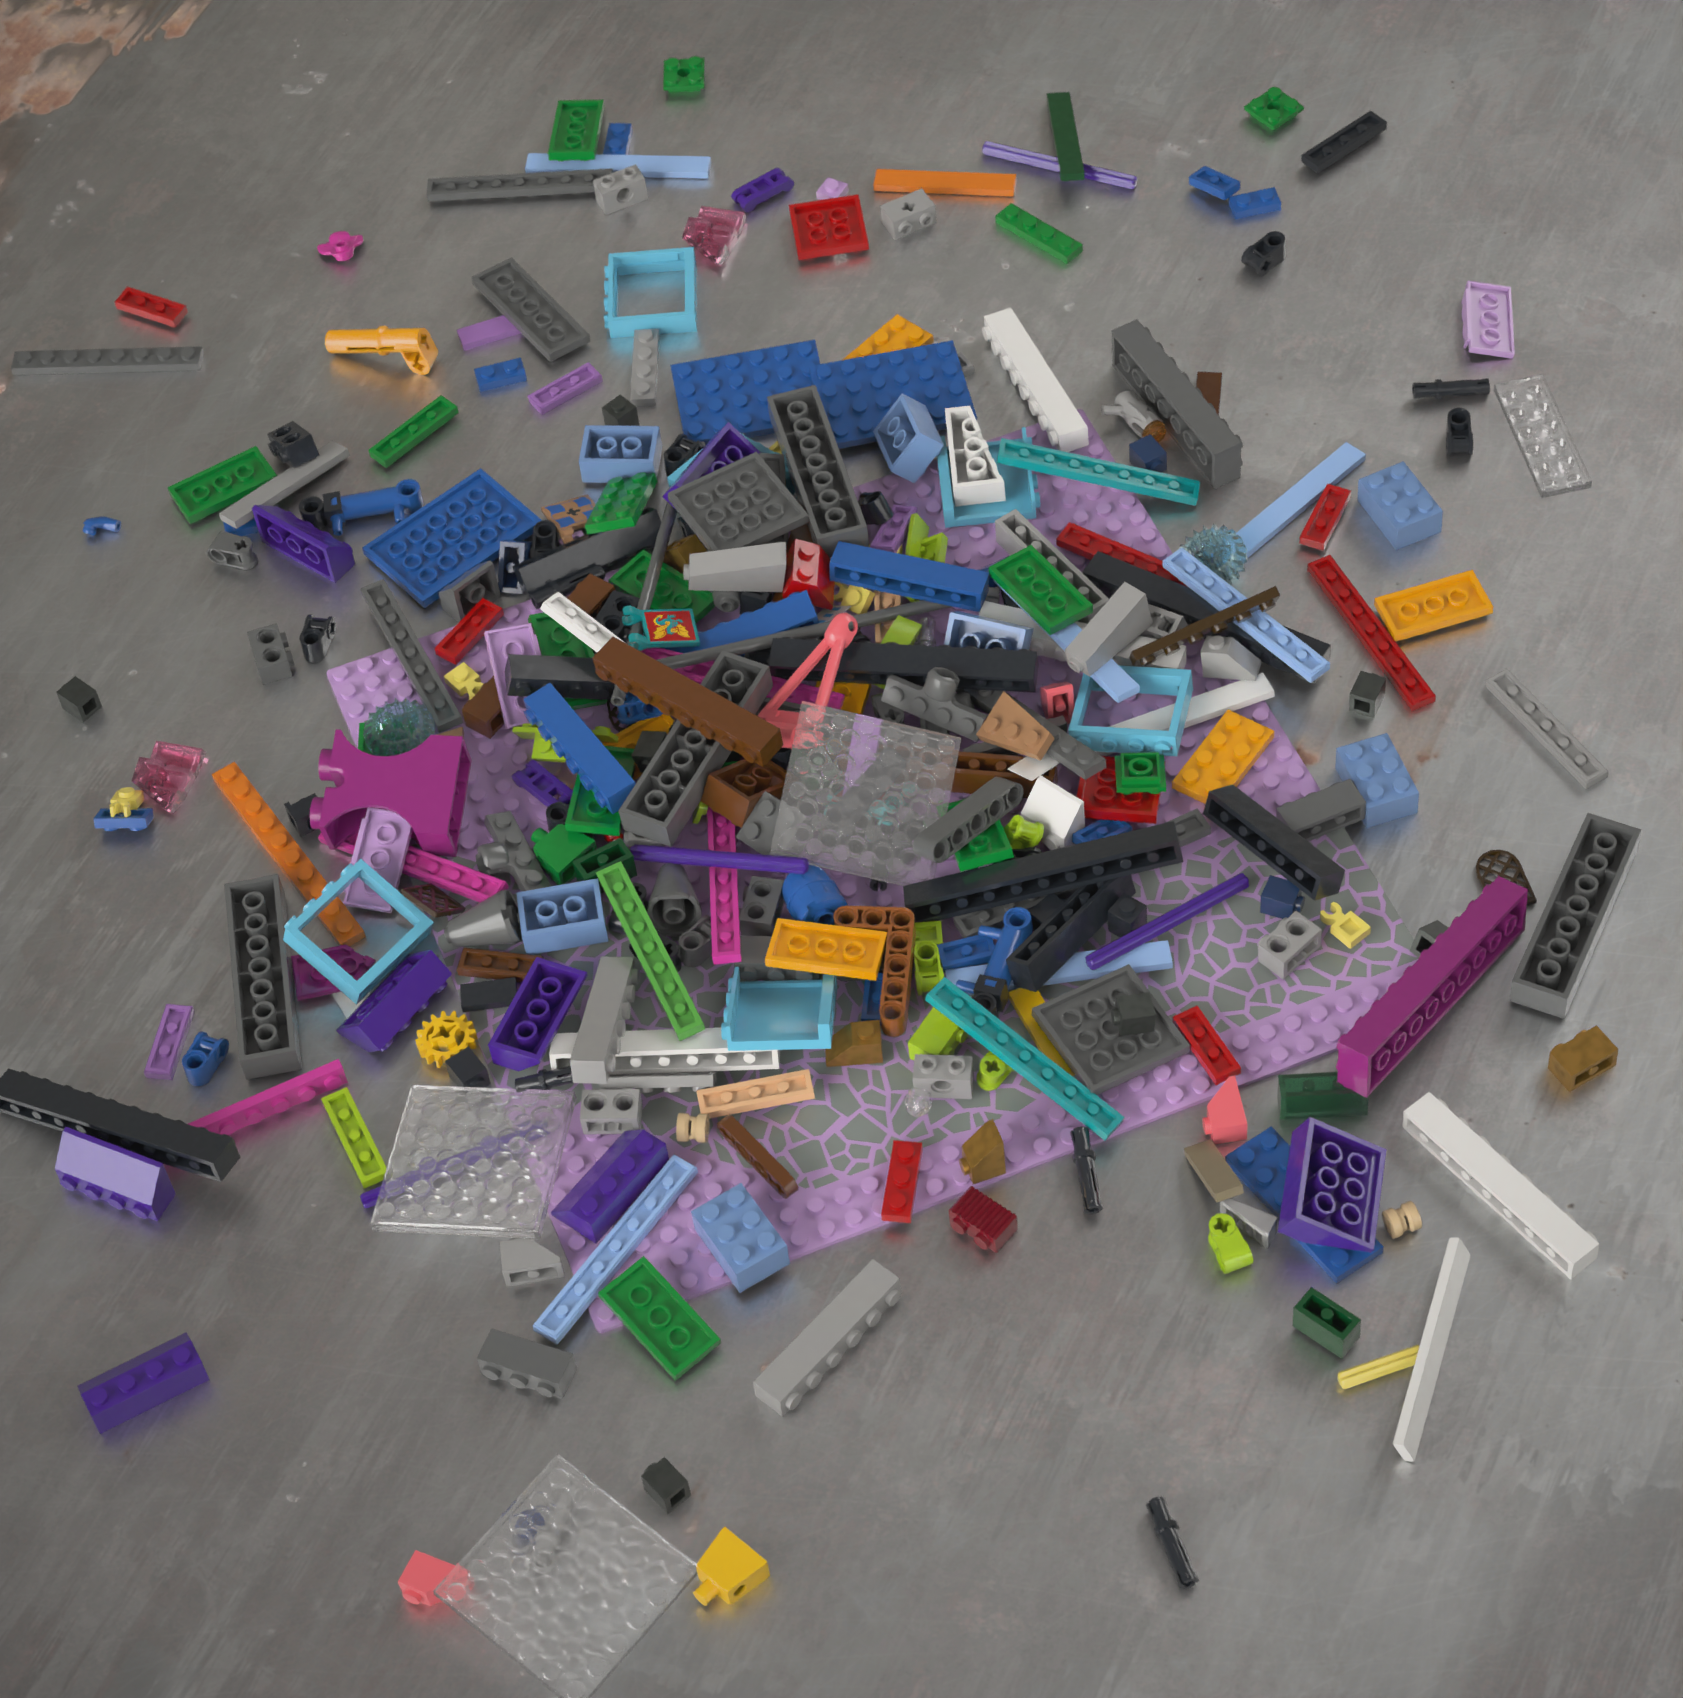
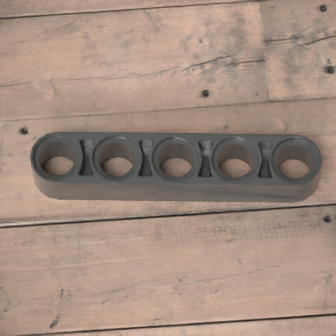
M1002 777L992 778L919 833L913 843L914 853L936 863L944 862L1015 808L1023 798L1024 791L1022 785Z

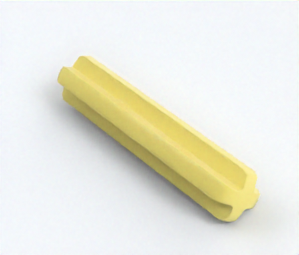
M1415 1345L1339 1371L1338 1381L1343 1389H1347L1414 1366L1420 1345Z

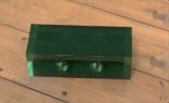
M1338 1072L1278 1075L1277 1100L1280 1120L1368 1115L1369 1096L1366 1098L1337 1082Z

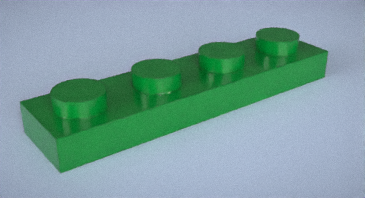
M1012 203L995 215L997 224L1066 264L1083 252L1082 243Z
M440 395L368 450L370 457L387 468L459 413L458 407Z

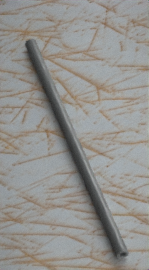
M668 502L637 609L650 610L677 515V510ZM642 621L632 625L630 634L638 633L643 635ZM615 684L611 703L615 706H622L626 692H623Z
M921 600L858 614L853 617L858 623V628L895 620L898 615L909 617L952 606ZM831 621L657 659V661L674 670L714 661L722 650L740 655L771 648L773 638L792 637L794 639L807 640L809 638L825 636V631ZM852 621L848 625L849 630L854 628Z

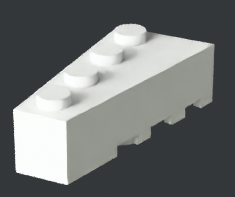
M971 407L945 408L955 507L1006 501L1003 478L997 470V465L989 452L988 445L981 434V429Z

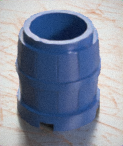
M808 865L809 870L805 874L790 873L783 882L782 896L791 917L797 921L835 925L834 912L842 906H848L845 898L840 895L836 883L826 871L815 865Z

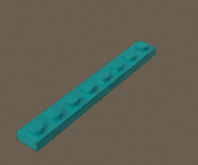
M1001 438L996 463L1196 506L1200 488V481L1004 438Z
M946 977L927 994L925 1001L1104 1141L1122 1124L1125 1118L1096 1094L1091 1093L1087 1087Z

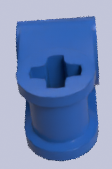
M630 692L626 693L627 701H624L622 706H617L619 712L617 718L620 723L626 725L659 717L663 714L657 707L650 703H643Z
M200 1031L195 1036L192 1045L182 1058V1065L187 1080L191 1085L200 1087L206 1085L211 1080L218 1066L227 1056L229 1050L228 1039L209 1037L203 1031Z

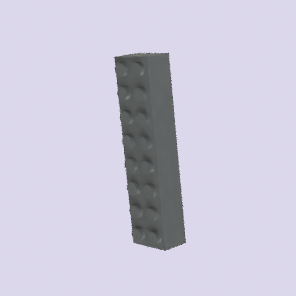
M1136 319L1111 330L1112 366L1143 403L1149 404L1154 412L1159 415L1163 420V428L1211 486L1217 489L1241 478V466L1243 465L1241 459V449L1243 448L1241 438L1237 434L1234 435L1229 429L1226 420L1218 416L1214 406L1203 398L1199 388H1195L1192 385L1188 375L1185 372H1181L1175 360L1165 353L1162 344L1156 342L1151 336L1149 329Z
M816 385L767 396L769 417L781 452L784 454V460L800 505L809 515L807 526L813 543L820 545L829 558L832 557L838 541L869 547L867 525Z
M722 650L700 685L756 714L772 689L773 682L769 666ZM677 719L619 809L623 829L672 847L702 799L708 774L721 769L732 751L725 749L721 743L712 738H705L700 731L684 726Z
M1587 813L1514 975L1510 1001L1565 1019L1638 852L1642 829Z
M275 874L226 883L224 886L239 1061L246 1080L301 1070L302 1064L290 946L283 941L284 926L288 922L286 901L279 875Z

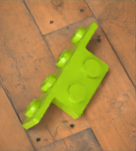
M917 513L911 514L905 555L945 563L948 543L947 536L941 532L928 537L929 526ZM906 597L911 603L919 601V599Z
M524 723L522 727H513L512 732L520 738L534 739L532 759L535 761L566 762L564 756L561 758L557 756L552 748L553 743L542 738L537 725ZM596 726L595 730H591L601 742L618 743L619 737L612 733L608 727Z

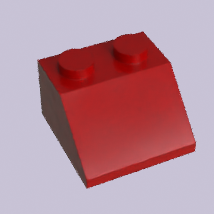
M799 539L794 540L786 555L782 598H787L794 592L807 590L813 606L832 610L835 582L830 581L831 559L820 545Z

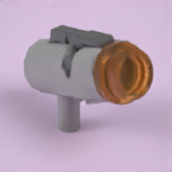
M1132 391L1119 393L1115 398L1114 405H1102L1101 407L1102 415H1120L1139 437L1143 438L1151 434L1159 443L1166 436L1163 420L1154 412L1149 404L1143 403Z

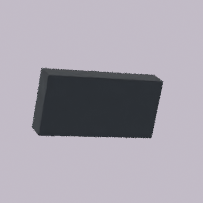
M516 978L460 984L462 1012L509 1007L517 993Z

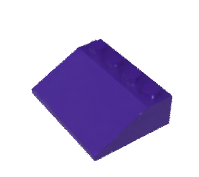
M1309 1117L1292 1131L1278 1232L1303 1243L1372 1252L1375 1245L1387 1149Z

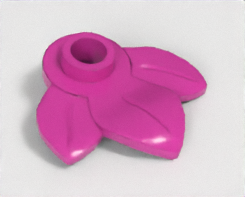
M337 231L329 236V242L318 245L317 249L322 255H332L337 261H346L354 256V248L363 243V236L354 235L350 237L346 231Z

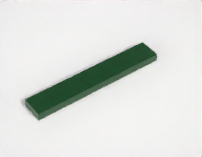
M1070 92L1047 93L1046 100L1060 180H1084L1085 172Z

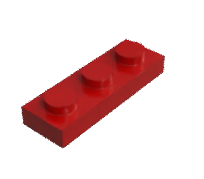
M128 286L115 300L116 308L174 328L188 313L186 305Z
M1331 484L1326 485L1299 537V544L1324 551L1351 498V490Z
M482 598L434 648L436 655L457 665L484 636V632L489 631L504 615L503 608Z
M1198 1005L1172 1017V1022L1189 1043L1191 1051L1215 1085L1226 1081L1230 1076L1241 1074V1066Z
M893 1140L881 1212L882 1221L911 1223L923 1152V1144L921 1142Z

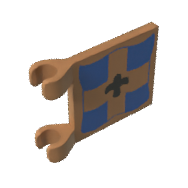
M587 494L541 507V511L549 521L555 524L556 531L565 544L574 540L572 537L574 530L585 528V524L596 504Z

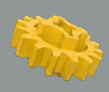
M442 1011L439 1018L432 1014V1021L430 1023L422 1022L424 1030H417L418 1039L415 1041L420 1057L426 1058L429 1065L435 1061L437 1068H440L447 1059L468 1046L470 1049L477 1048L475 1040L478 1039L473 1022L467 1021L465 1014L458 1018L456 1011H453L450 1016H446L445 1011Z

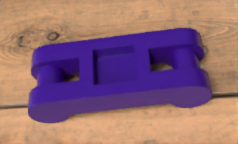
M774 168L735 189L732 192L731 198L735 203L740 204V207L746 213L754 210L756 205L782 191H790L794 187V181L789 176H785V172L780 168Z
M534 759L526 763V768L522 771L517 770L511 775L518 787H523L545 806L548 807L556 802L570 805L573 790ZM558 793L560 797L555 799L553 796Z

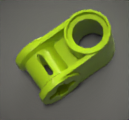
M1015 815L1004 827V831L1012 849H1022L1039 844L1043 837L1044 826L1040 822L1032 823L1024 820L1020 815Z
M930 940L918 942L913 950L918 996H921L923 992H930L944 978L938 947Z
M988 1051L980 1061V1070L976 1075V1082L980 1088L986 1091L996 1090L1014 1069L991 1051Z
M1224 1213L1212 1216L1209 1220L1210 1232L1208 1240L1222 1272L1227 1274L1253 1264V1256L1249 1245L1243 1239L1234 1219Z

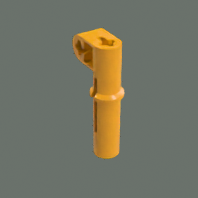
M382 325L377 329L329 330L325 336V346L331 354L379 353L382 356H387L390 353H401L408 367L414 373L426 375L430 372L439 353L426 328H389Z

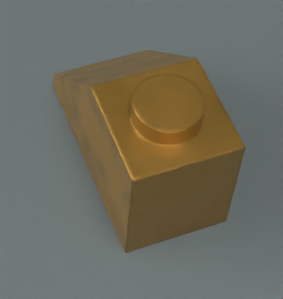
M696 534L675 540L668 545L663 562L683 574L684 564H689V555L707 552Z
M880 1020L851 1022L833 1034L831 1049H825L826 1067L883 1063Z
M991 1119L984 1123L961 1146L962 1158L959 1159V1164L964 1176L969 1174L973 1185L1006 1174L1004 1142L994 1120Z

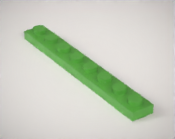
M620 861L596 872L598 880L679 1041L705 1030L704 1023L622 862Z

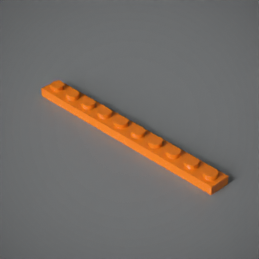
M232 762L212 774L214 782L304 901L308 903L312 898L317 900L328 883L237 764ZM338 896L317 915V918L339 946L345 944L350 947L366 937L362 927Z

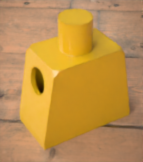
M724 1526L696 1565L698 1578L703 1583L693 1594L705 1606L717 1595L726 1603L733 1604L770 1576L768 1562Z

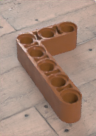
M842 906L833 915L836 926L887 932L879 1011L884 1034L890 1037H898L906 1031L914 961L913 950L916 941L914 913L904 907Z

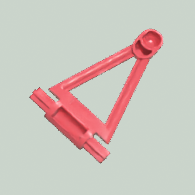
M839 613L832 619L825 631L824 639L757 715L780 728L783 740L782 748L801 750L805 746L817 748V746L822 747L824 744L822 740L823 733L809 731V729L820 731L843 651L852 642L857 633L858 623L851 614ZM851 621L854 625L852 631H850L848 628V625ZM829 649H831L812 714L778 710Z

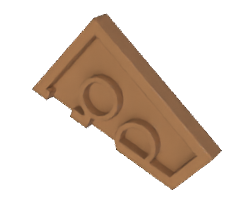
M1004 691L976 734L981 741L1040 761L1055 739L1047 729Z

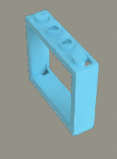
M694 247L611 253L608 255V266H604L605 278H608V280L604 281L605 295H608V297H604V308L608 314H604L605 329L610 330L611 338L634 337V330L659 329V335L697 332V264ZM685 270V312L618 317L619 275Z
M1120 666L1140 685V694L1177 696L1169 731L1082 726L1091 691H1105L1091 677L1083 673L1068 730L1069 735L1093 751L1114 753L1159 752V755L1178 756L1193 692L1191 670Z
M362 859L354 865L352 863L347 865L341 872V877L336 882L330 881L324 887L322 895L317 900L312 898L304 906V912L298 918L296 916L290 918L284 926L285 933L283 937L285 943L356 1005L431 934L434 924L428 916ZM360 878L414 927L356 981L307 938L301 930L354 880Z

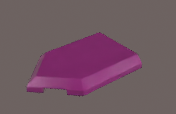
M345 944L321 949L356 981L376 963L375 959L367 955L363 956ZM299 954L291 956L298 1001L341 992Z

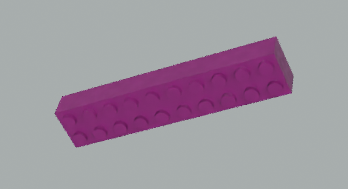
M1500 876L1484 887L1481 895L1475 901L1472 900L1460 917H1455L1450 927L1444 933H1440L1437 936L1434 944L1428 950H1423L1419 959L1412 966H1408L1405 969L1403 976L1396 983L1393 982L1388 987L1380 1000H1375L1370 1010L1363 1017L1360 1016L1356 1020L1354 1027L1347 1034L1344 1033L1337 1042L1338 1061L1336 1064V1069L1338 1070L1337 1083L1366 1098L1378 1087L1525 931L1528 889Z

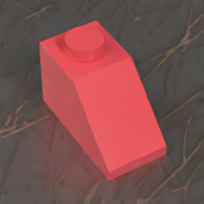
M1065 681L1040 687L1041 706L1045 718H1056L1063 715L1067 724H1069L1074 711L1072 684Z
M1230 1076L1207 1104V1117L1202 1118L1205 1135L1210 1134L1211 1140L1215 1145L1247 1140V1120L1235 1076Z
M417 1550L414 1551L398 1580L403 1597L407 1601L417 1605L421 1602L429 1606L472 1591L475 1586L470 1571Z

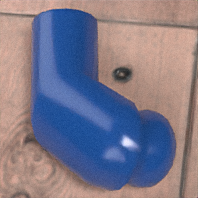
M105 516L87 518L83 523L85 524L83 533L95 535L97 528L113 532H119L121 529L120 520Z

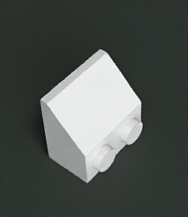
M1040 775L1025 803L1021 816L1026 821L1043 824L1044 833L1041 842L1050 850L1075 845L1072 842V834L1085 828L1084 801Z

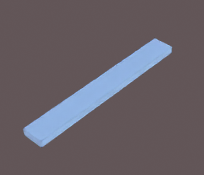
M528 153L525 173L612 168L614 173L636 164L644 177L708 179L711 156L596 154L595 160H566L561 162L549 160L548 153Z
M1345 442L1211 553L1209 561L1228 574L1231 573L1320 498L1327 484L1335 486L1363 463L1366 454Z
M1182 547L1163 560V567L1218 611L1248 599ZM1257 610L1251 613L1252 617L1244 622L1238 623L1237 620L1233 621L1310 683L1330 669L1329 661L1266 612Z
M993 579V581H994L1041 629H1043V628ZM1073 623L1049 636L1065 651L1082 629L1076 623ZM1112 658L1090 676L1117 703L1140 692V685Z
M1165 940L1144 943L1096 970H1091L1085 963V957L1096 950L1076 952L1044 985L1097 979L1128 964L1135 973L1173 968V961L1169 942ZM988 964L945 970V975L955 985L958 980L976 983L979 974L984 975ZM1012 980L1008 990H1015L1020 987L1014 986Z
M673 1154L532 1325L536 1333L558 1345L598 1296V1292L607 1285L697 1175V1167Z

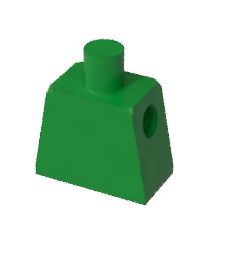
M558 824L549 833L542 828H537L531 836V840L535 843L533 849L538 863L557 885L568 884L576 877L572 861L597 849L594 839L580 832L566 831L563 824Z

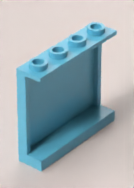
M1022 427L1021 439H1011L1032 444V437H1027L1025 427ZM945 435L940 436L944 446L937 456L945 528L995 523V520L1014 509L1019 511L1026 519L1036 518V508L1041 507L1039 492L1034 493V489H1038L1037 474H1032V470L996 463L1000 441L986 443L997 465V470L1003 478L1006 501L955 507L949 446H946Z
M735 967L733 978L728 980L729 992L726 993L724 1023L721 1024L722 1040H727L728 1051L831 1049L837 997L836 975L823 974V980L740 982L739 967Z

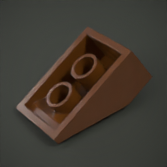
M743 759L708 774L701 802L709 806L712 811L730 820L735 826L742 828L765 791L781 800L798 784L799 778L771 760L762 767L755 762L750 763Z

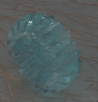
M1213 523L1211 529H1207L1203 525L1201 532L1198 533V531L1193 530L1194 536L1192 538L1185 536L1186 544H1180V548H1184L1230 585H1232V579L1239 580L1240 575L1238 572H1245L1244 564L1248 560L1246 555L1247 548L1243 544L1242 537L1237 535L1233 529L1228 530L1224 525L1218 529L1217 525ZM1212 552H1213V556H1214V557H1213V562H1214L1213 564H1212V562H1211V559H1212L1211 553H1212Z
M395 698L394 702L390 704L385 701L383 707L376 706V713H369V720L364 721L365 729L363 730V735L366 740L365 743L375 756H394L408 752L422 744L430 735H434L436 729L432 714L425 705H420L417 700L410 702L407 698L402 702Z

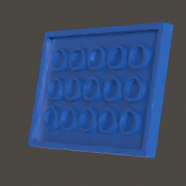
M809 340L670 365L683 434L696 442L701 440L706 445L728 422L748 438L774 434L775 432L769 417L767 396L813 386L809 374V366L820 364L816 341Z
M953 340L809 366L812 384L816 385L839 449L878 442L873 431L902 393L926 405L937 431L947 429L945 408L970 406L977 420Z
M480 468L363 546L362 550L368 559L425 608L440 598L439 592L460 578L465 572L478 564L487 561L493 562L499 558L500 541H524L533 534L535 524L542 520Z

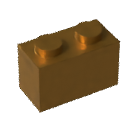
M1596 1025L1589 1030L1580 1031L1572 1040L1565 1044L1560 1043L1556 1045L1550 1052L1548 1069L1571 1092L1616 1066L1618 1048Z

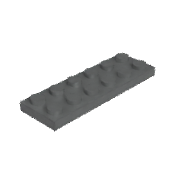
M513 258L472 276V284L549 362L590 342V334Z

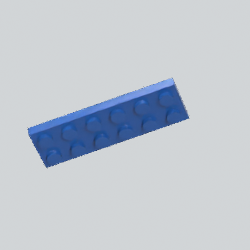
M1271 1126L1227 1154L1225 1160L1235 1174L1279 1221L1290 1145ZM1376 1238L1372 1252L1303 1243L1297 1240L1336 1284L1381 1255L1384 1250V1246Z

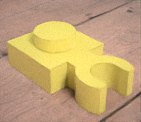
M835 582V585L839 586L840 590L838 594L834 595V601L841 602L840 606H851L848 610L853 613H867L875 593L862 587L853 585L848 587L846 584Z
M465 662L443 676L445 683L459 696L468 693L469 700L479 692L484 684L481 683L480 676Z
M124 787L117 790L110 800L111 817H115L118 813H124L125 817H129L131 810H138L144 801L143 790H134L132 787Z
M1332 902L1330 908L1334 914H1327L1324 910L1320 911V920L1326 925H1331L1330 933L1349 949L1371 934V927L1352 911L1344 915L1341 906L1336 902Z

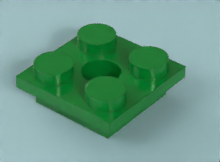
M693 56L689 59L669 58L664 60V91H669V93L701 91L704 88L705 58Z
M1274 86L1261 96L1252 99L1250 103L1244 106V110L1274 131L1302 112L1304 106L1298 103L1296 99L1282 92L1280 88Z
M1159 752L1121 753V756H1115L1117 793L1129 795L1134 792H1149L1151 794L1166 792L1164 755H1159Z

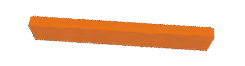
M876 169L873 186L874 191L912 193L923 189L925 193L1014 197L1017 178L1016 174Z

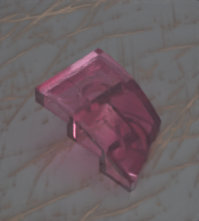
M701 206L697 218H688L682 239L713 263L721 266L733 250L747 216L745 212Z
M156 741L150 759L139 757L131 781L168 813L174 814L194 784L206 752L202 748Z

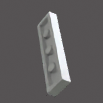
M659 329L634 330L630 402L635 406L656 405Z
M716 1071L610 1075L608 1083L599 1084V1088L640 1089V1093L653 1092V1088H664V1092H680L681 1087H692V1091L696 1092V1090L713 1087L717 1083Z

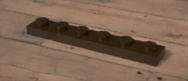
M1276 586L1133 650L1129 659L1133 666L1141 664L1142 667H1145L1155 662L1156 656L1163 653L1166 656L1174 654L1180 650L1179 646L1187 642L1190 645L1196 644L1204 639L1203 635L1211 631L1214 634L1220 633L1228 628L1227 624L1235 620L1241 623L1251 618V613L1257 610L1266 612L1274 608L1280 593Z

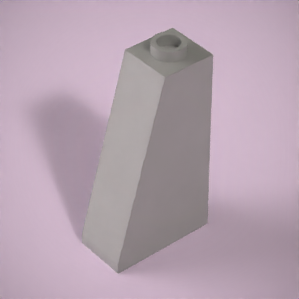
M786 542L690 554L689 564H684L683 579L688 580L689 590L782 592L786 570Z
M1124 582L1065 649L1069 667L1077 673L1083 672L1090 677L1148 629L1153 622L1146 594Z

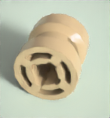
M679 1113L676 1124L677 1141L687 1142L689 1139H693L698 1143H707L709 1137V1115L698 1114L697 1116H690L688 1113Z
M1412 1201L1401 1204L1398 1209L1389 1208L1382 1211L1384 1226L1393 1239L1402 1236L1405 1231L1410 1230L1413 1232L1422 1228L1420 1214Z

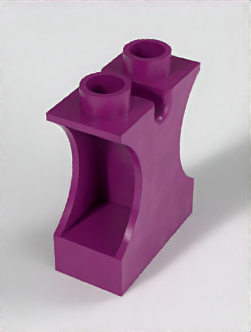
M336 729L333 748H323L321 750L318 764L320 780L334 781L336 787H326L324 797H314L312 799L310 807L311 828L320 829L329 849L335 850L346 839L359 833L362 818L365 819L368 807L384 809L400 815L410 824L413 829L411 838L423 851L436 856L457 857L472 762L463 736L430 735L422 744L403 754L375 756L357 749L346 739L342 730Z

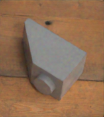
M1206 636L1200 652L1203 677L1256 681L1261 667V660L1233 637Z
M514 1237L507 1241L499 1242L502 1273L507 1287L565 1277L561 1258L531 1238Z

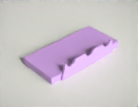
M1468 280L1461 302L1463 304L1462 321H1464L1462 329L1463 348L1469 345L1470 353L1513 359L1515 350L1511 287Z
M531 623L485 631L484 636L506 729H511L513 727H522L524 723L530 724L524 714V711L527 709L523 699L527 696H507L504 671L508 654L541 656L537 635L533 634Z
M368 807L365 819L362 818L351 863L354 865L362 859L398 890L413 831L412 827L405 819L392 811ZM360 878L354 880L344 890L346 892L343 901L345 906L392 913L393 907Z

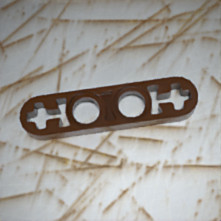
M727 1115L717 1123V1127L725 1140L783 1198L787 1199L798 1191V1185L792 1175L732 1115Z

